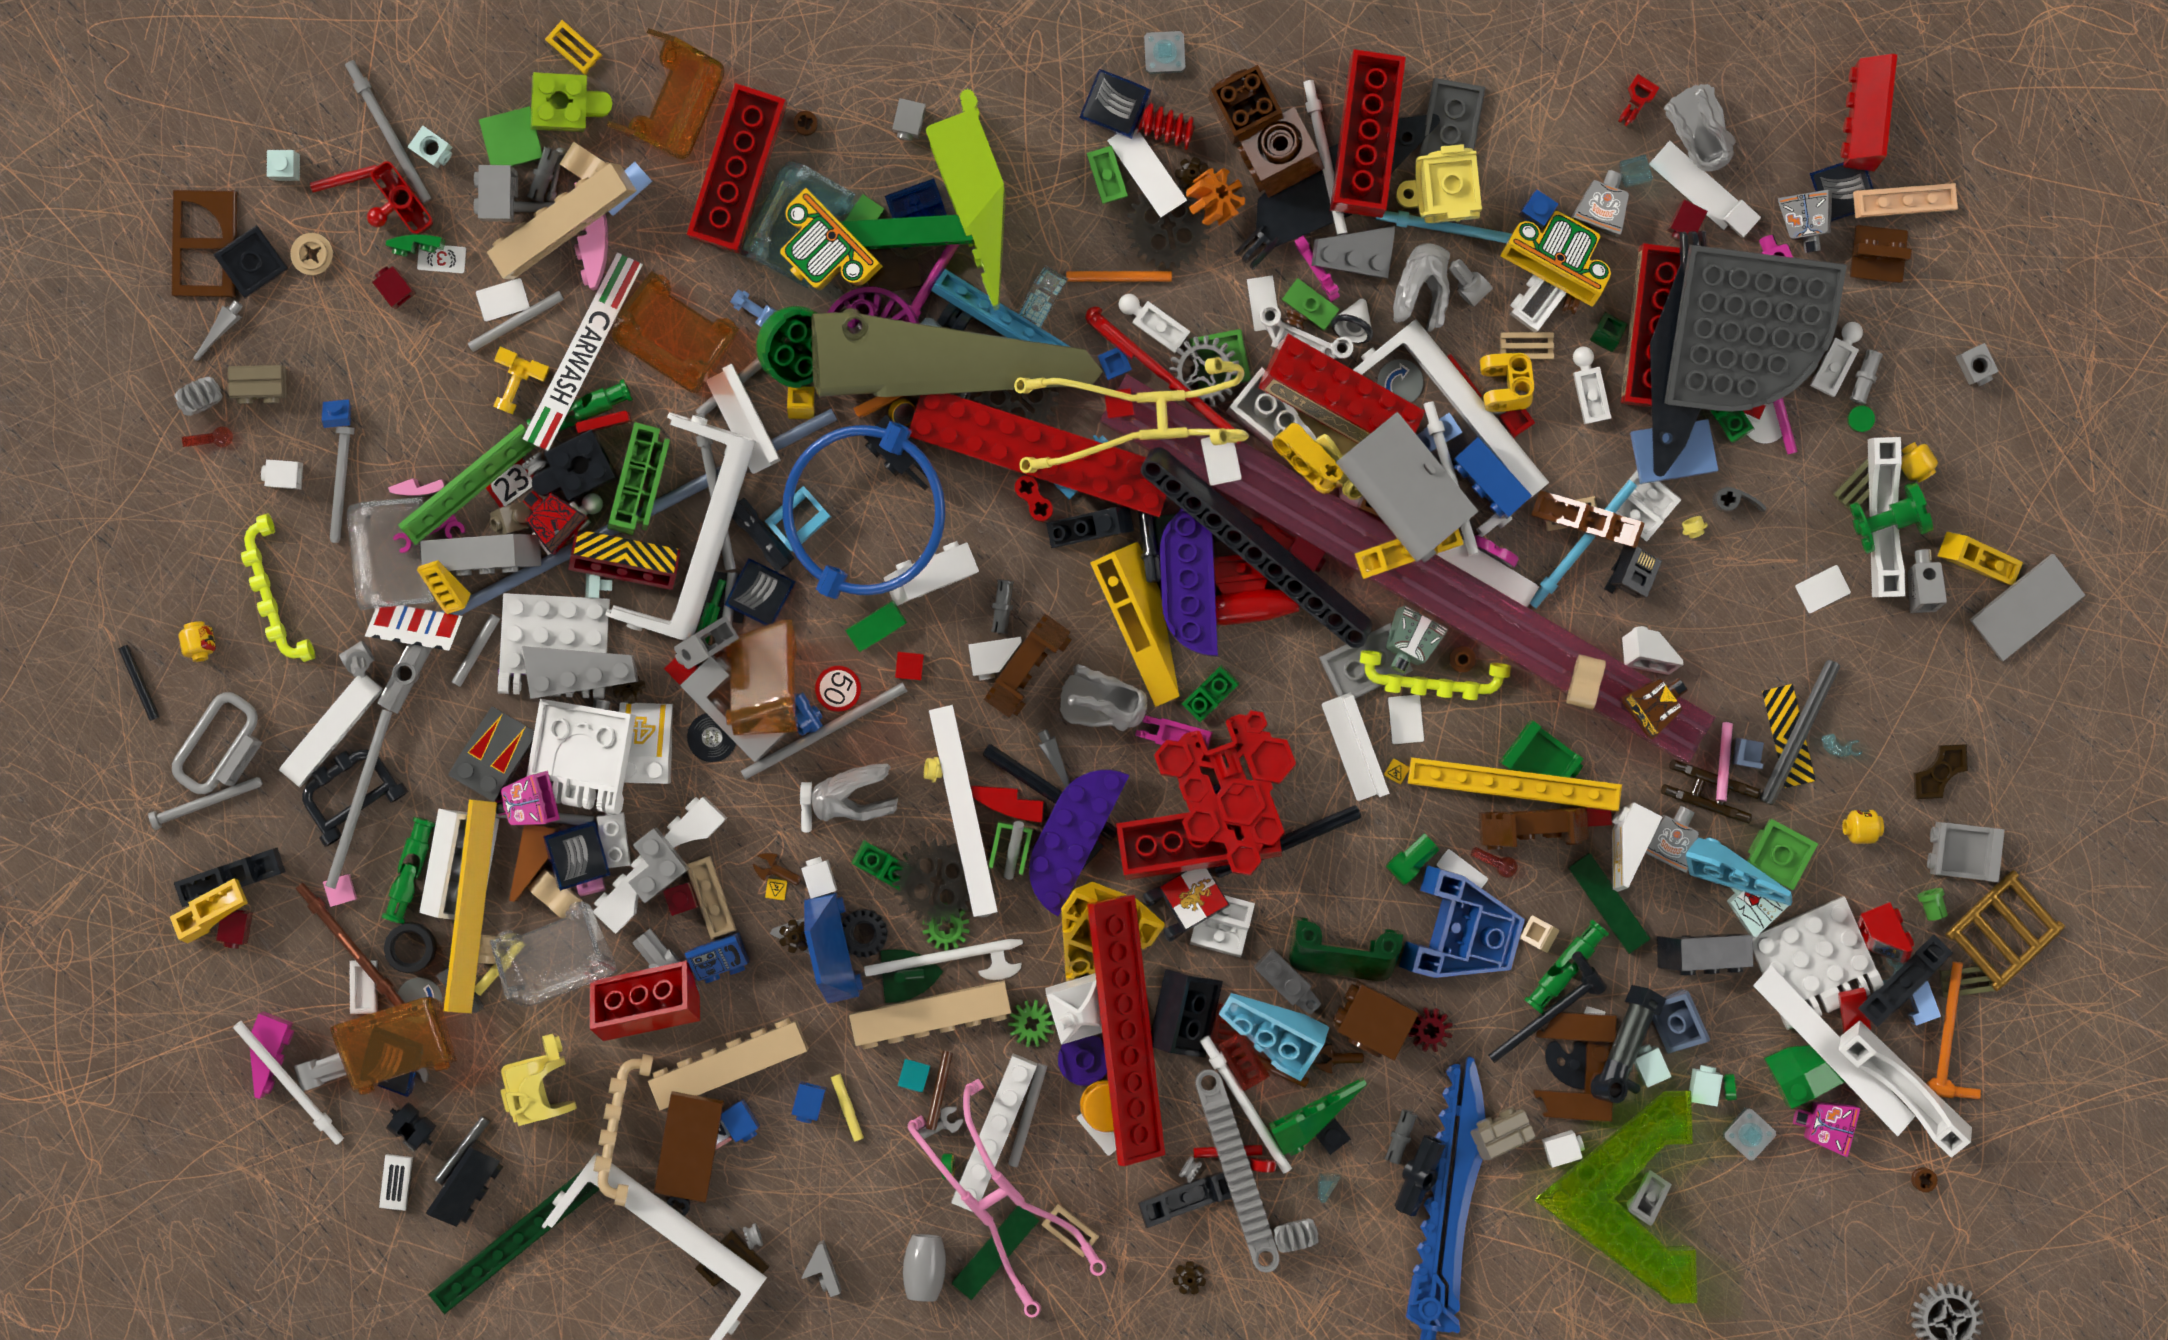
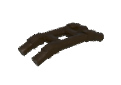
M1675 759L1671 760L1669 764L1670 769L1694 777L1695 780L1690 793L1664 784L1661 787V794L1747 824L1751 822V813L1725 805L1726 802L1713 801L1700 796L1705 781L1717 785L1718 774ZM1728 778L1727 797L1730 790L1756 799L1759 798L1761 789Z

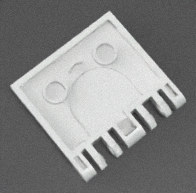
M503 593L498 693L509 694L511 673H514L513 694L520 695L522 689L521 674H526L522 646L607 653L609 617L605 614L607 609H610V599ZM605 687L593 689V698L604 699ZM590 689L582 691L583 698H589ZM574 692L566 693V697H573Z
M540 699L527 776L548 770L550 781H553L552 790L557 804L562 802L563 805L579 808L583 806L585 809H592L597 795L595 789H598L596 809L601 812L620 814L624 802L622 792L636 715Z
M1844 896L1762 931L1756 938L1752 937L1753 954L1762 975L1772 966L1804 1000L1808 999L1811 1008L1819 1016H1822V1011L1814 997L1816 995H1819L1826 1012L1829 1013L1840 1008L1838 998L1840 991L1837 986L1841 985L1843 991L1852 990L1848 981L1856 978L1859 988L1864 987L1868 996L1871 992L1863 977L1864 974L1874 992L1884 985ZM1780 1014L1786 1029H1792L1793 1027Z

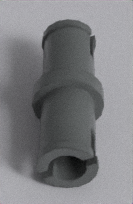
M545 146L538 168H534L533 174L535 176L527 194V197L533 199L538 189L535 200L543 202L550 180L553 181L554 175L552 173L560 155L559 151L553 150L549 160L552 148Z
M997 579L996 601L992 604V608L995 609L991 632L1008 634L1010 610H1013L1011 599L1014 581Z
M1402 1109L1396 1129L1391 1132L1392 1140L1384 1157L1385 1160L1394 1164H1401L1406 1145L1412 1139L1410 1134L1418 1117L1416 1113Z

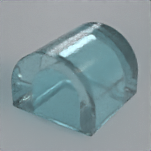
M1646 154L1620 161V174L1623 175L1622 181L1625 188L1653 180Z

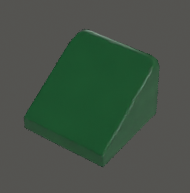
M1605 312L1594 330L1590 341L1613 352L1619 344L1628 324Z

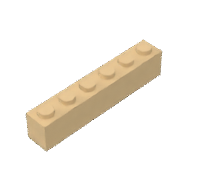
M609 162L600 165L595 170L597 173L592 177L581 179L575 184L576 188L571 192H565L554 199L555 203L548 208H541L535 212V218L528 223L523 222L513 229L514 233L510 236L501 237L492 244L494 247L487 251V254L502 278L514 280L634 194L637 190L622 166Z
M1003 980L852 1012L849 1017L855 1045H862L863 1049L878 1046V1041L887 1039L888 1044L904 1041L903 1036L914 1034V1038H920L930 1035V1030L939 1029L940 1033L955 1030V1025L965 1023L966 1027L980 1025L982 1019L991 1018L992 1022L1007 1019L1006 1014L1011 1013V1006L1006 983Z
M789 1018L775 1023V1029L766 1032L765 1028H761L750 1033V1039L741 1041V1038L734 1039L725 1043L727 1048L717 1052L715 1047L702 1052L703 1058L693 1061L690 1057L678 1062V1068L668 1071L667 1067L653 1072V1078L648 1083L659 1111L669 1107L672 1091L697 1096L807 1052L809 1048L798 1021L794 1020L791 1022Z

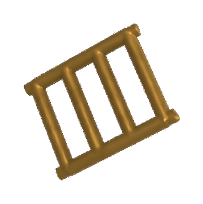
M2012 870L1945 933V936L1951 941L1954 939L1993 982L1991 986L1996 992L2015 977L2065 928V925L2060 921L2056 922L2017 879L2019 875L2015 870ZM2009 887L2015 891L2048 928L2039 939L2029 931L1999 897ZM1991 904L2030 946L2020 957L1981 916V913ZM1972 922L2011 964L2001 975L1962 933Z

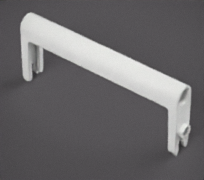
M1417 319L1412 321L1377 351L1372 347L1361 356L1363 362L1353 370L1362 375L1400 345L1404 346L1474 433L1529 491L1532 497L1549 483L1492 412L1485 410L1483 400ZM1494 514L1476 529L1479 533L1478 536H1485L1497 525L1501 529L1512 520V517L1510 516L1506 519L1502 516L1499 518Z
M669 412L667 418L671 419L670 425L726 444L724 460L672 619L669 621L613 605L612 610L607 609L605 615L626 622V626L634 630L642 631V628L680 640H686L695 634L756 441L749 437L707 424L708 420L693 415L692 419Z
M596 1152L568 1191L566 1193L561 1191L552 1204L556 1207L543 1223L542 1227L544 1229L546 1226L552 1228L587 1182H592L598 1187V1172L593 1170L596 1155L601 1156L599 1153ZM611 1163L608 1183L615 1189H617L618 1184L629 1185L625 1207L740 1291V1297L709 1340H722L727 1332L732 1335L740 1324L737 1318L767 1277Z

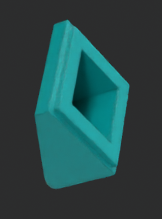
M905 1059L897 1086L923 1093L931 1065Z

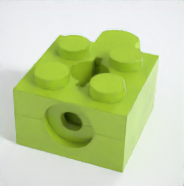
M533 72L531 130L584 132L586 117H605L611 111L612 99L608 93L603 91H587V75Z

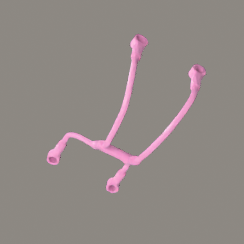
M977 1079L967 1084L964 1089V1117L978 1151L992 1175V1179L1000 1188L977 1201L970 1192L964 1190L919 1134L918 1130L927 1125L924 1117L921 1115L908 1123V1130L941 1173L961 1195L963 1202L986 1226H989L1005 1270L1016 1287V1293L1025 1306V1314L1028 1317H1036L1041 1312V1305L1037 1301H1033L1024 1284L1021 1285L1005 1253L993 1217L985 1209L1008 1196L1017 1206L1046 1218L1074 1234L1082 1246L1080 1248L1091 1264L1090 1271L1096 1276L1104 1274L1107 1270V1264L1104 1260L1099 1259L1090 1243L1086 1242L1077 1228L1049 1212L1024 1202V1197L1000 1171L995 1169L971 1118L970 1095L972 1096L984 1088L981 1081ZM1095 1263L1102 1264L1103 1270L1101 1272H1097L1094 1269ZM1030 1304L1036 1306L1037 1312L1035 1314L1029 1312L1028 1307Z

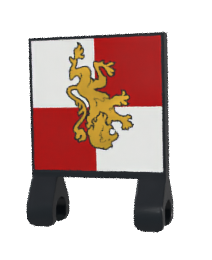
M1208 868L1185 871L1163 885L1143 894V901L1147 907H1151L1164 898L1177 919L1178 923L1164 930V935L1169 942L1174 941L1186 931L1230 906Z

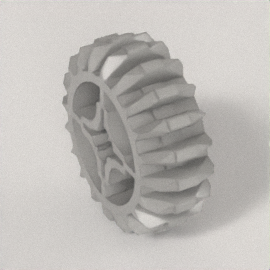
M1204 336V344H1199L1198 337H1194L1195 346L1192 347L1188 341H1185L1184 345L1187 348L1185 352L1180 348L1176 349V352L1182 356L1180 359L1176 357L1171 358V361L1178 363L1177 368L1169 367V372H1177V377L1175 378L1189 390H1191L1189 386L1197 381H1205L1209 387L1217 385L1213 374L1210 376L1212 384L1204 376L1192 379L1197 375V371H1200L1197 369L1199 365L1196 360L1198 359L1205 366V361L1200 358L1196 352L1197 350L1208 349L1215 351L1220 355L1219 358L1222 361L1230 362L1229 358L1235 355L1234 351H1230L1226 355L1224 350L1228 347L1227 343H1224L1221 348L1217 347L1219 338L1214 339L1213 345L1208 344L1209 336ZM1190 356L1195 364V371L1184 380L1182 368L1186 358ZM1238 360L1232 361L1234 364L1239 365ZM1237 371L1227 372L1224 382L1230 381L1232 375L1237 376ZM1227 388L1198 397L1204 402L1205 399H1210L1211 406H1215L1214 397L1218 396L1219 400L1224 402L1225 398L1221 393L1226 391L1227 394L1232 395L1233 391Z
M1948 1282L1945 1289L1942 1283H1937V1291L1929 1286L1927 1287L1928 1296L1923 1293L1919 1294L1923 1302L1921 1304L1914 1302L1913 1304L1919 1309V1312H1911V1316L1918 1319L1912 1323L1913 1328L1919 1329L1915 1333L1916 1337L1923 1338V1340H1975L1971 1337L1972 1334H1981L1976 1325H1982L1984 1321L1976 1318V1316L1983 1314V1310L1975 1308L1978 1306L1979 1300L1976 1298L1971 1299L1973 1293L1969 1290L1964 1292L1962 1285H1958L1954 1289V1284ZM1947 1298L1960 1300L1966 1310H1952ZM1935 1303H1938L1937 1311L1934 1314L1929 1315V1312ZM1949 1313L1952 1317L1948 1318V1323H1945L1942 1319H1945L1946 1314ZM1966 1321L1963 1329L1957 1334V1326L1961 1322ZM1929 1326L1942 1327L1943 1331L1947 1334V1338L1935 1337L1931 1333Z

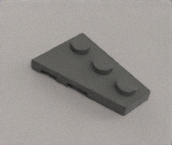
M1396 226L1316 239L1311 266L1386 279L1389 277Z

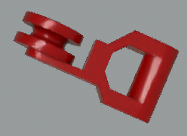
M1637 73L1628 87V91L1631 97L1629 102L1637 106L1638 109L1635 107L1633 110H1630L1632 105L1628 104L1620 115L1618 122L1621 123L1622 120H1625L1624 126L1626 127L1629 123L1632 124L1643 105L1652 101L1660 87ZM1636 85L1649 93L1648 97L1641 98L1636 95Z

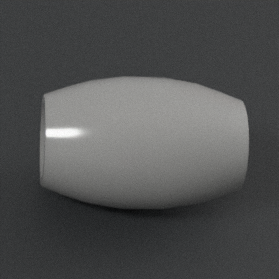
M913 1234L911 1236L903 1263V1284L907 1299L927 1302L937 1300L943 1286L946 1268L945 1249L941 1236L928 1234Z

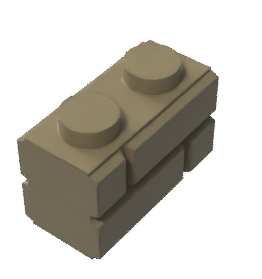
M286 366L228 367L229 398L237 399V404H253V399H263V403L274 404L279 403V398H287Z
M1509 1107L1500 1111V1117L1494 1120L1489 1117L1476 1123L1478 1128L1471 1130L1470 1133L1483 1160H1492L1536 1139L1526 1112L1523 1109L1514 1110V1107Z

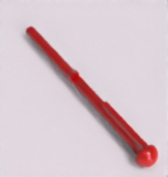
M1094 306L1087 310L1085 314L1086 322L1129 359L1137 358L1159 378L1169 384V389L1172 391H1191L1101 315L1102 308ZM1199 397L1185 398L1187 402L1219 429H1235Z

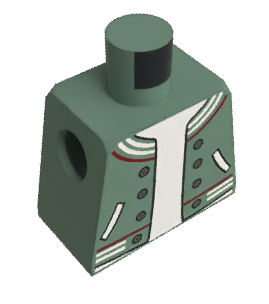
M1407 606L1397 608L1386 643V649L1396 654L1391 668L1400 673H1405L1410 662L1414 665L1425 663L1448 629Z

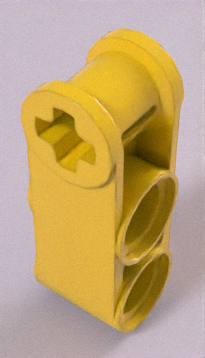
M1291 423L1273 438L1272 444L1277 453L1283 456L1317 491L1326 494L1334 490L1336 482L1343 476V471L1324 448L1315 442L1299 424Z

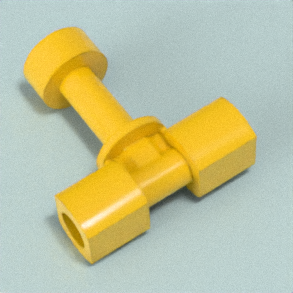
M500 347L494 361L509 367L508 373L512 374L503 398L497 397L493 407L513 415L517 405L512 402L521 380H527L531 376L545 382L550 367L534 360L529 362L518 357L517 353Z

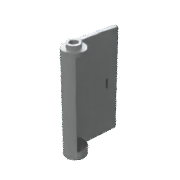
M1398 412L1336 461V464L1416 562L1421 559L1425 563L1437 553L1434 548L1478 512L1476 507Z

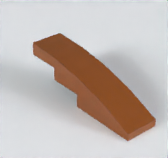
M1541 490L1538 493L1531 514L1534 517L1633 548H1637L1645 525L1642 521L1617 515L1614 512L1593 507L1587 503Z

